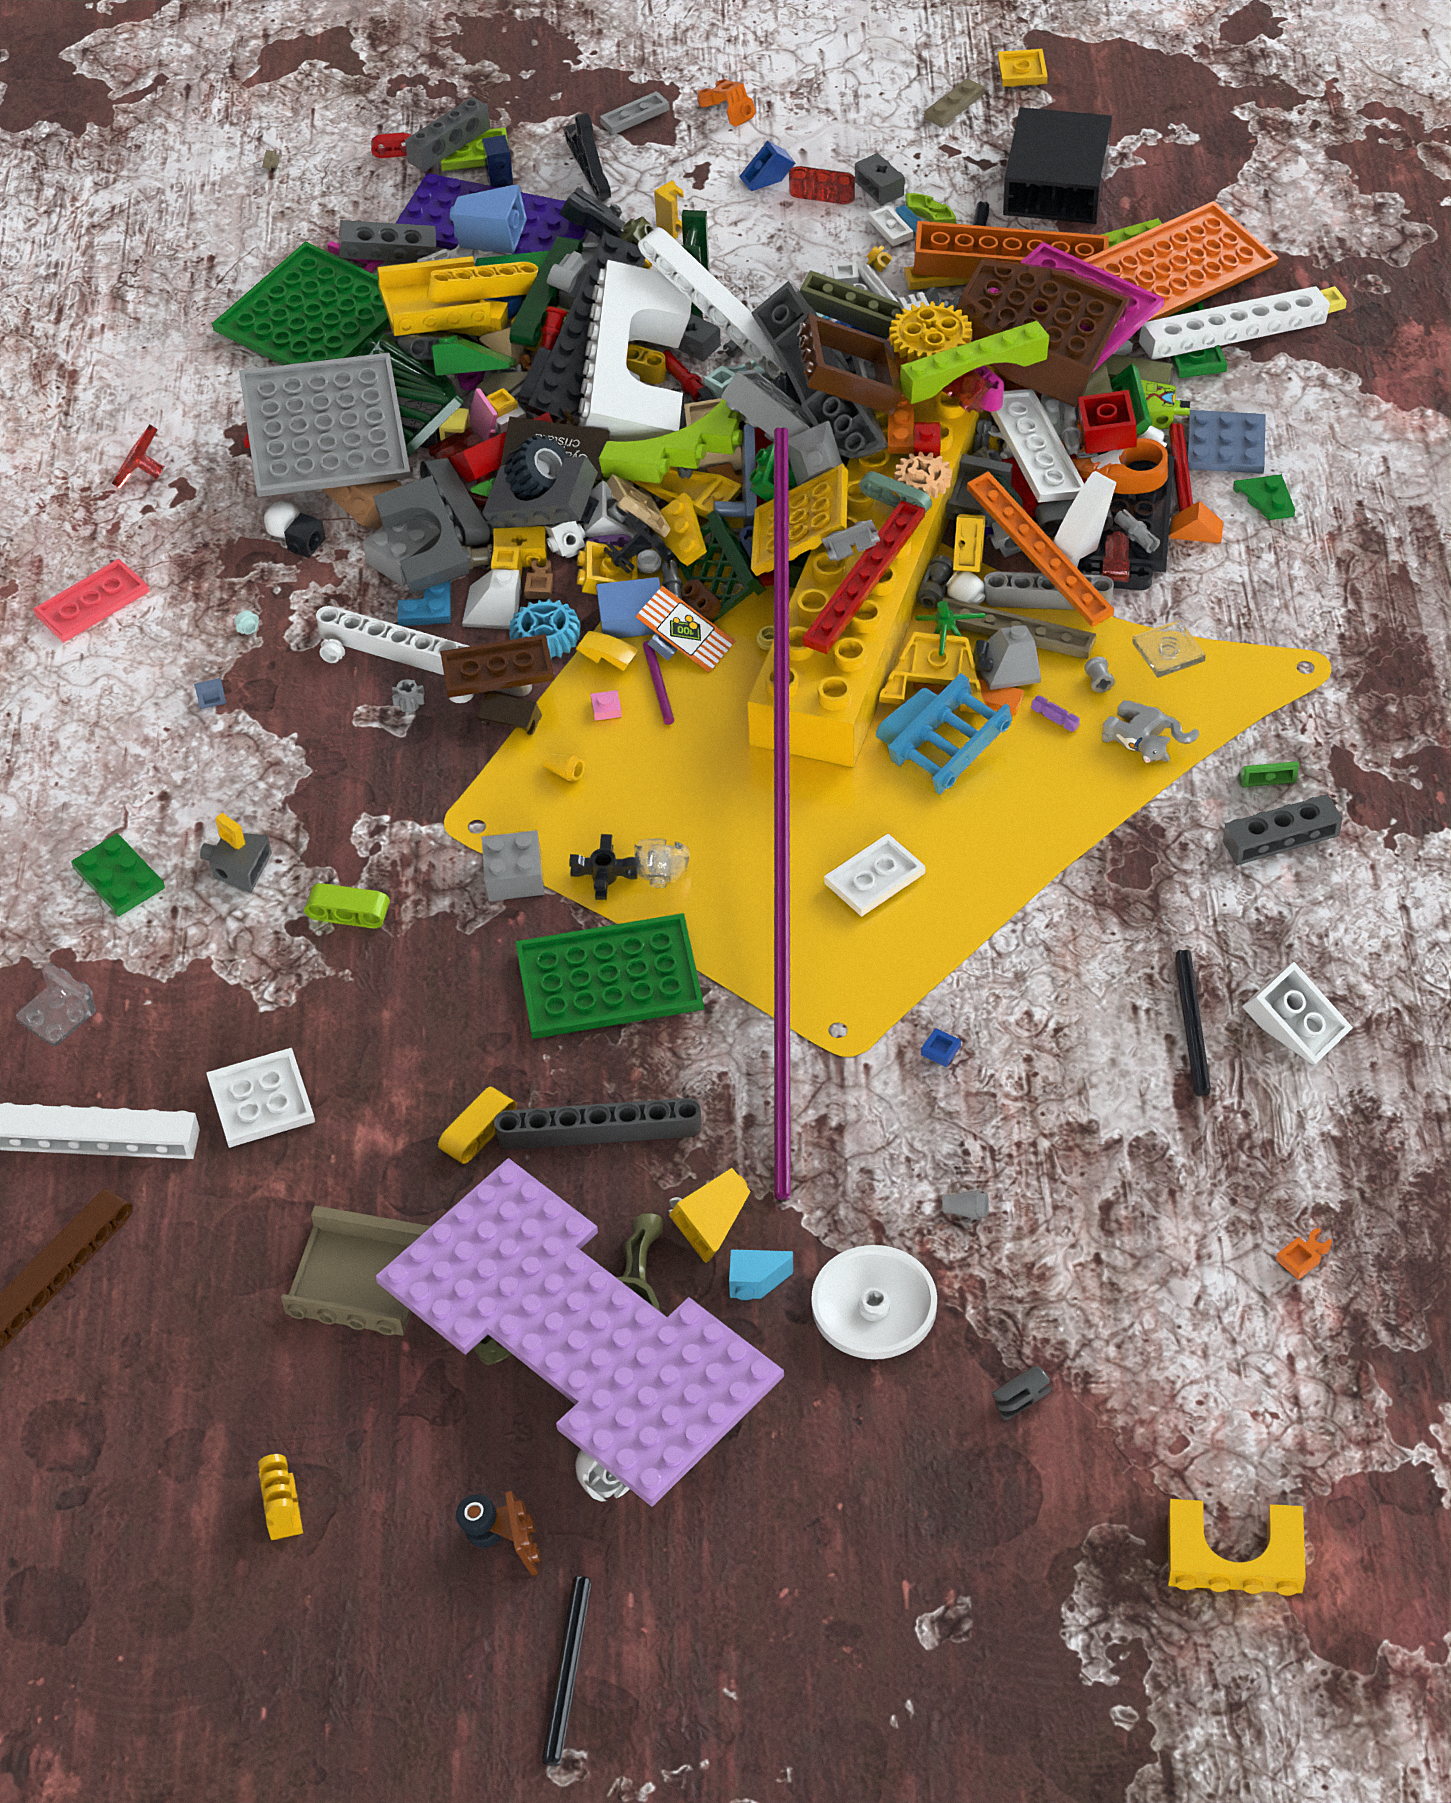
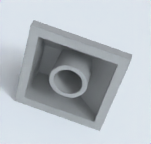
M829 421L788 438V458L797 486L842 464Z
M1026 625L1001 628L987 640L989 647L986 658H992L994 664L991 672L983 671L981 675L990 690L1041 683L1035 640Z

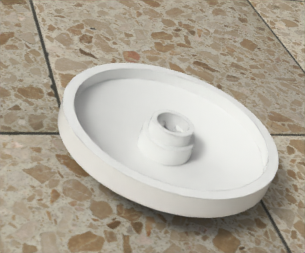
M865 1245L838 1254L819 1272L812 1290V1313L820 1333L837 1349L859 1358L885 1359L911 1350L929 1333L937 1312L936 1287L927 1269L913 1256L889 1246Z

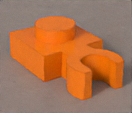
M1319 1228L1313 1229L1310 1232L1306 1242L1297 1237L1277 1253L1276 1261L1297 1280L1317 1266L1321 1261V1254H1325L1331 1249L1333 1240L1330 1238L1324 1243L1316 1241L1320 1237L1321 1230Z

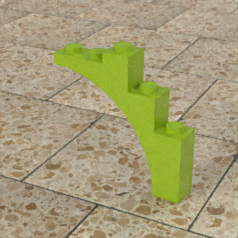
M722 399L705 416L673 433L639 441H607L599 457L603 477L610 478L613 474L624 480L660 484L664 474L668 473L670 466L697 469L701 459L705 458L706 452L734 455L737 446L741 445L743 439V432L739 429L741 412L731 410L726 405L727 401Z

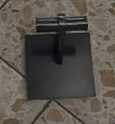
M629 515L625 520L637 534L620 551L612 544L607 546L613 552L607 547L604 548V552L611 558L612 563L615 566H620L626 573L631 572L628 567L632 570L634 569V564L629 559L648 547L656 551L669 565L670 560L674 561L673 558L676 556L662 539L655 533L653 534L640 519L635 522Z

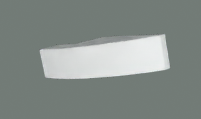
M1096 471L1092 472L1076 496L1053 541L1076 568L1081 558L1096 551L1117 483Z

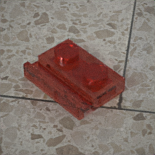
M468 427L463 433H456L428 447L429 455L435 459L450 458L484 442V440L477 433H474L471 427Z

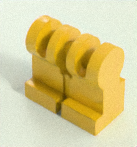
M272 1454L261 1458L258 1462L259 1478L267 1528L271 1540L303 1534L293 1473H288L286 1457L281 1454Z

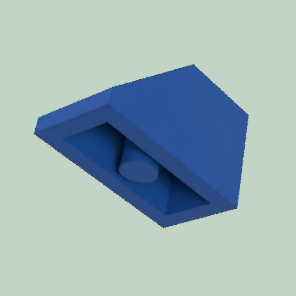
M767 140L739 177L749 190L754 191L781 182L796 163L786 150Z

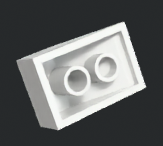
M1295 962L1280 970L1242 1006L1264 1031L1312 1065H1315L1353 1028Z

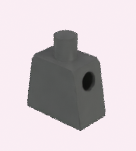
M243 833L245 845L239 850L222 838L217 846L204 843L200 850V858L209 861L213 877L252 893L272 854L268 836Z

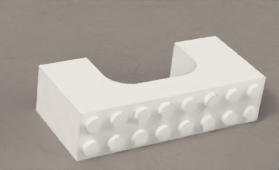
M607 260L605 269H600L597 280L599 286H594L592 294L595 304H592L590 318H593V322H590L587 335L591 337V341H588L585 355L589 356V360L586 359L583 374L586 375L587 379H583L581 393L584 394V398H581L578 412L582 413V417H579L580 424L578 426L608 430L610 432L609 441L615 442L647 440L678 431L680 427L683 393L646 385L636 380L626 366L628 342L633 340H643L678 348L690 319L692 301L661 272Z

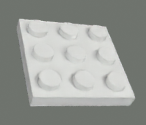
M292 1048L207 1072L208 1081L229 1148L315 1122Z

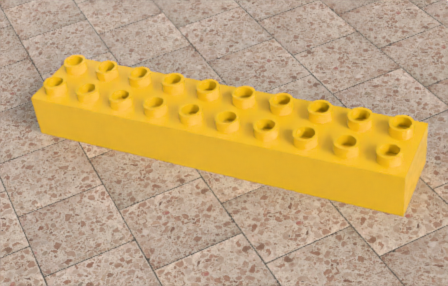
M985 365L994 373V368L990 365ZM954 382L945 386L936 396L914 403V422H940L941 424L940 456H942V462H949V469H952L951 486L946 487L945 494L938 492L936 499L931 495L929 496L932 500V506L925 513V517L828 654L803 646L802 638L865 550L858 552L856 544L852 545L851 548L854 555L837 562L836 560L830 561L827 549L823 543L810 552L789 602V754L854 768L878 706L880 692L885 688L918 603L917 593L928 564L936 556L950 520L946 515V504L948 499L952 497L960 473L962 454L970 456L973 454L974 436L977 433L975 430L976 423L981 418L989 419L991 414L990 411L982 409ZM873 409L888 444V414ZM887 446L878 453L868 457L850 458L846 467L848 470L847 529L853 527L857 522L872 519L877 531H880L895 508L866 496L860 490L859 482L869 471L877 472L895 480L896 465L901 464L902 458L909 460V454H888ZM891 490V492L895 496L900 498V496L896 492ZM774 640L748 699L749 745L774 750Z

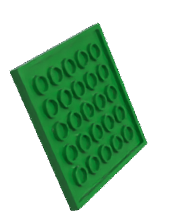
M306 241L212 323L213 331L280 365L354 357L362 350L361 346L370 337L374 339L390 325L378 288V276Z

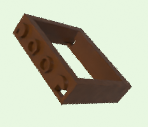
M808 314L805 322L802 321L800 323V330L797 334L800 341L799 349H801L802 353L801 362L804 365L803 374L806 377L807 387L893 415L903 395L893 345H890V341ZM821 345L873 362L877 381L824 364Z

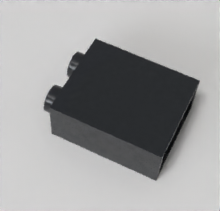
M1019 107L1005 173L1003 215L1097 224L1110 151L1112 116Z

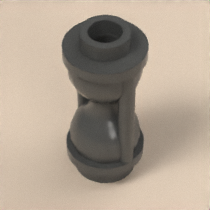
M937 555L928 564L917 593V600L926 608H937V603L944 598L948 588L946 584L954 572L953 562L949 557Z

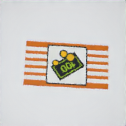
M664 586L655 593L635 616L708 673L735 643L733 638Z

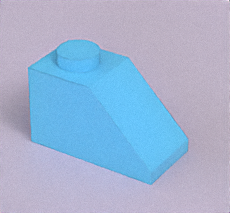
M731 1250L729 1273L730 1298L750 1300L752 1298L761 1299L793 1274V1251Z

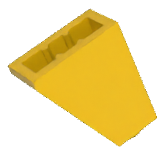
M731 1168L679 1201L669 1216L702 1260L707 1263L720 1248L751 1191L748 1189L744 1178Z

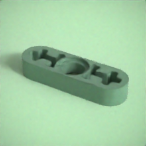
M874 471L867 472L859 482L860 490L866 496L894 508L898 506L901 500L925 508V513L932 506L931 498L924 491ZM891 490L896 492L900 496V498L895 496L891 492Z

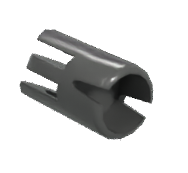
M1033 1366L992 1392L1002 1420L1007 1421L1051 1393L1052 1385L1045 1387L1050 1382V1379L1040 1367Z

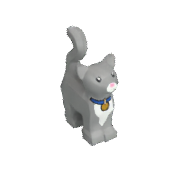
M1123 700L1118 706L1117 715L1131 721L1126 723L1117 717L1109 716L1103 723L1102 740L1106 743L1115 740L1127 749L1140 752L1143 760L1147 763L1158 760L1169 762L1170 757L1166 752V745L1169 743L1170 738L1158 735L1165 728H1171L1172 736L1179 743L1190 744L1198 738L1199 731L1193 729L1189 733H1182L1181 723L1173 717L1165 715L1158 708Z

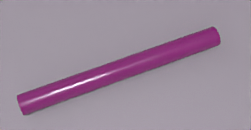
M645 641L643 649L663 721L665 724L670 725L674 722V716L655 650L648 645L649 641Z

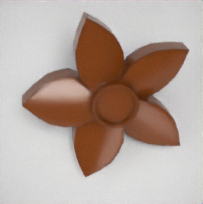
M528 354L520 355L522 372H529L532 365Z

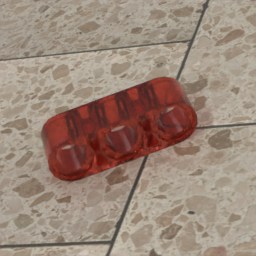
M796 166L789 171V193L791 196L801 199L849 204L855 200V177L847 172Z

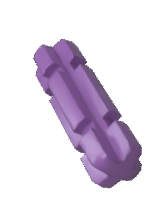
M1040 695L1033 699L1031 703L1032 710L1039 714L1043 712V716L1060 726L1064 724L1063 727L1071 732H1074L1079 727V717L1072 713L1068 715L1069 712L1051 701L1047 703L1048 700Z

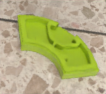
M905 194L906 207L916 216L923 217L929 222L957 224L954 212L945 203L940 204L934 201L933 197L924 194Z

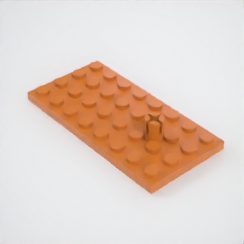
M1212 201L1092 255L1083 261L1164 298V306L1148 320L1152 321L1166 318L1276 266L1279 258L1215 201Z

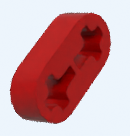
M404 132L376 135L371 140V152L378 158L407 156L406 146H402L401 143L405 142V139L412 135Z

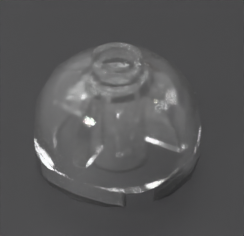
M666 839L640 840L638 845L635 844L634 846L635 870L642 879L650 882V886L665 888L666 884L678 881L686 872L690 850L679 842H675V846L666 845Z

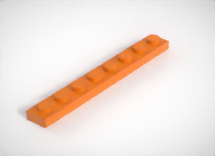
M989 471L967 483V490L1091 627L1114 615V608Z

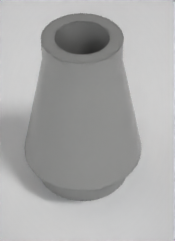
M974 1190L944 1195L943 1197L944 1213H952L980 1220V1217L988 1216V1193Z

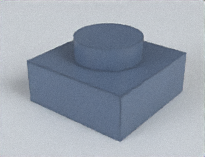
M657 633L648 643L650 647L666 660H669L678 650Z
M221 678L194 684L200 709L226 704Z

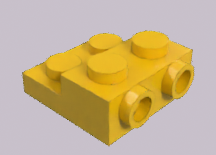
M587 541L584 550H580L577 557V566H582V569L578 571L577 584L582 585L583 593L597 595L596 584L637 580V555L629 559L634 564V569L632 570L628 567L631 572L626 573L620 566H615L611 558L604 552L605 547L613 552L607 544ZM614 546L618 551H620L623 548Z

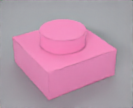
M617 690L591 694L595 721L622 717Z

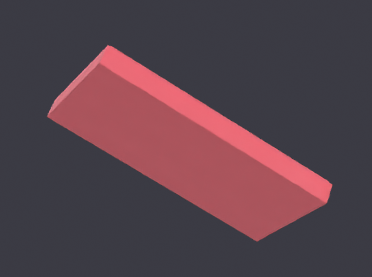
M117 559L33 608L35 616L64 643L150 591L148 585L120 559Z

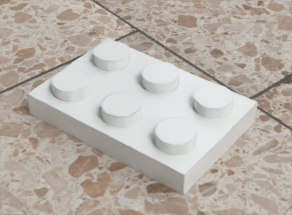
M887 834L825 875L824 883L862 917L925 874V865L892 836Z

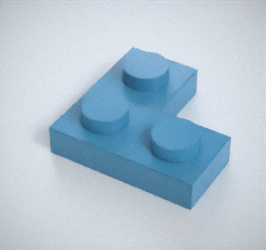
M447 581L424 589V599L398 600V625L451 623V582Z

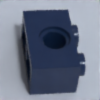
M501 135L482 139L489 186L506 187L514 185L511 155L506 136Z

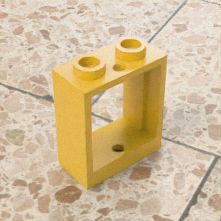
M959 514L957 516L953 570L980 572L982 568L986 516Z

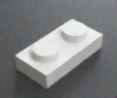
M889 205L869 213L870 223L892 246L913 239V230Z

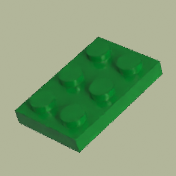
M118 833L71 861L73 869L118 917L165 888L163 880Z

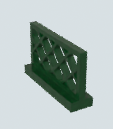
M715 509L707 515L709 522L700 528L703 540L711 531L713 533L710 543H705L706 549H708L705 560L697 559L689 566H686L676 556L674 557L687 581L697 579L703 584L705 582L712 583L710 590L719 600H722L721 610L711 620L712 623L716 622L751 593L755 592L759 596L766 590L759 575L756 576L751 570V561L730 524ZM715 549L723 550L720 560H712ZM695 565L702 566L699 576H692ZM710 566H717L714 577H707ZM725 566L732 567L729 577H722ZM719 583H727L724 594H716ZM734 584H742L744 588L735 595H732Z

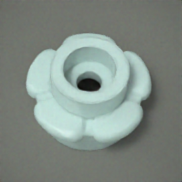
M249 610L239 613L234 620L236 631L247 635L254 633L258 628L259 617Z

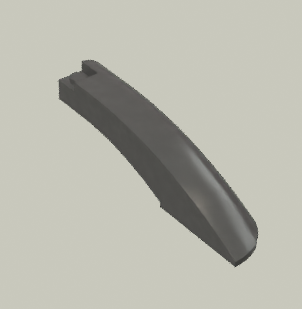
M786 282L751 313L784 366L801 400V406L814 427L826 421L830 422L841 456L863 458L878 453L887 447L888 444L872 408L807 387L806 377L803 374L804 365L801 362L802 353L801 349H799L800 341L797 334L800 330V323L802 321L805 322L808 314L818 315L808 305L799 289L791 282ZM821 345L824 364L853 373L841 351Z

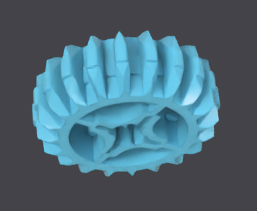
M549 598L547 602H541L540 599L536 604L529 602L528 607H520V611L514 613L513 620L510 621V640L546 634L551 659L554 656L561 658L563 652L570 653L571 647H576L577 640L580 639V621L575 610L571 609L568 604L562 605L560 600L552 603Z

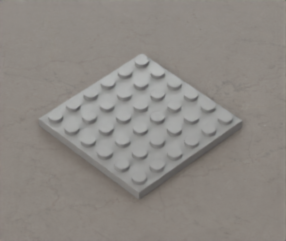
M390 353L239 370L257 497L411 478Z

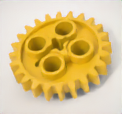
M931 301L930 306H926L924 302H921L920 307L917 308L912 304L910 311L903 308L902 315L896 314L895 320L891 321V327H889L890 345H893L894 352H899L900 358L908 356V362H911L914 359L918 360L970 343L972 340V323L968 322L967 315L962 316L961 309L954 312V305L944 308V302L939 306H935L934 301Z

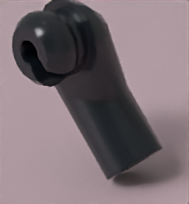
M984 640L976 641L973 653L975 668L981 673L983 671L991 672L994 664L992 658H986L989 643Z

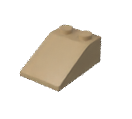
M723 398L684 404L686 425L688 426L705 416ZM741 445L737 446L734 455L706 452L705 458L701 459L698 468L693 469V471L706 473V468L731 463L734 471L741 470Z

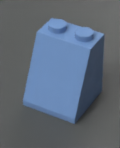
M510 185L457 198L455 205L450 209V220L453 221L454 235L458 239L460 248L514 254L527 221L519 185Z

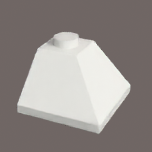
M492 569L473 583L469 589L462 626L510 629V621L513 620L514 613L518 612L522 594L519 570Z

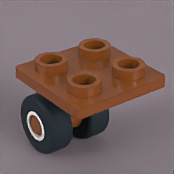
M512 1491L505 1492L507 1506L495 1509L489 1498L480 1494L470 1495L460 1502L456 1510V1520L473 1545L487 1548L496 1544L502 1536L514 1541L515 1550L532 1576L539 1574L537 1563L541 1562V1554L537 1543H533L532 1533H536V1527L531 1513L527 1514L522 1499L517 1500Z

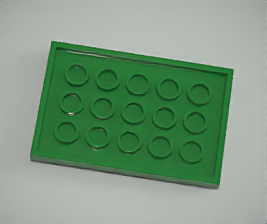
M684 913L515 941L532 1039L704 1010V1002Z

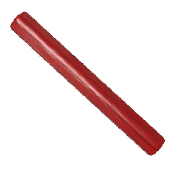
M1172 423L1169 426L1172 456H1174V474L1179 512L1193 505L1183 425L1181 423Z

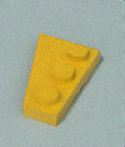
M682 493L660 510L671 528L666 537H663L656 531L655 533L683 564L689 566L705 554L707 550L691 497L686 493Z

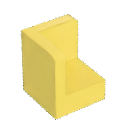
M458 408L439 427L441 445H447L450 433L470 434L471 421L469 409Z

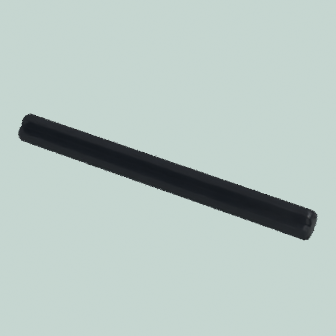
M1187 949L1178 950L1175 961L1193 1088L1197 1096H1207L1210 1094L1211 1086L1192 955Z
M575 1576L572 1582L542 1756L543 1764L547 1766L557 1767L561 1764L591 1588L590 1578L586 1576Z

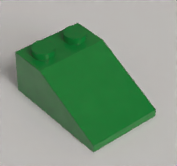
M457 335L444 336L438 339V343L432 345L436 375L505 369L516 364V359L466 339L458 340Z

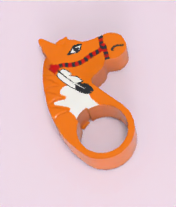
M1078 420V422H1077V427H1078V428L1080 429V431H1081L1080 423H1079V420ZM1081 433V438L1079 439L1080 452L1077 455L1074 453L1069 455L1080 477L1088 479L1092 472L1096 471L1117 482L1114 493L1118 494L1151 492L1164 485L1168 478L1167 450L1161 443L1152 439L1139 438L1137 439V447L1086 454ZM1140 460L1152 461L1158 464L1155 468L1146 471H1136L1126 467L1130 463Z

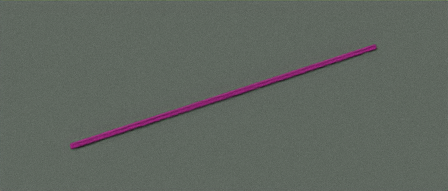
M777 427L774 430V1197L777 1200H788L791 1197L788 429L785 427Z

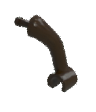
M565 409L563 414L567 418H556L553 422L578 426L580 418L579 416L571 415L570 411Z

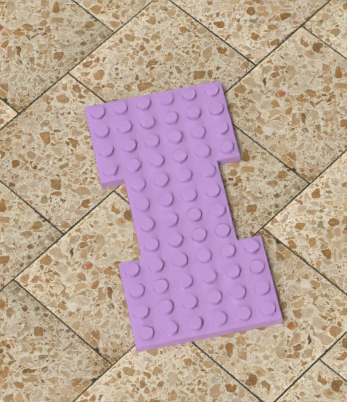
M508 1158L376 1275L377 1283L465 1355L485 1336L490 1335L562 1393L575 1406L556 1423L557 1430L653 1507L784 1377V1370L690 1297L668 1317L659 1312L580 1250L598 1233L597 1226Z

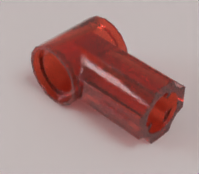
M1113 532V534L1107 536L1106 556L1103 559L1102 575L1111 578L1113 582L1129 581V537L1124 535L1123 532Z

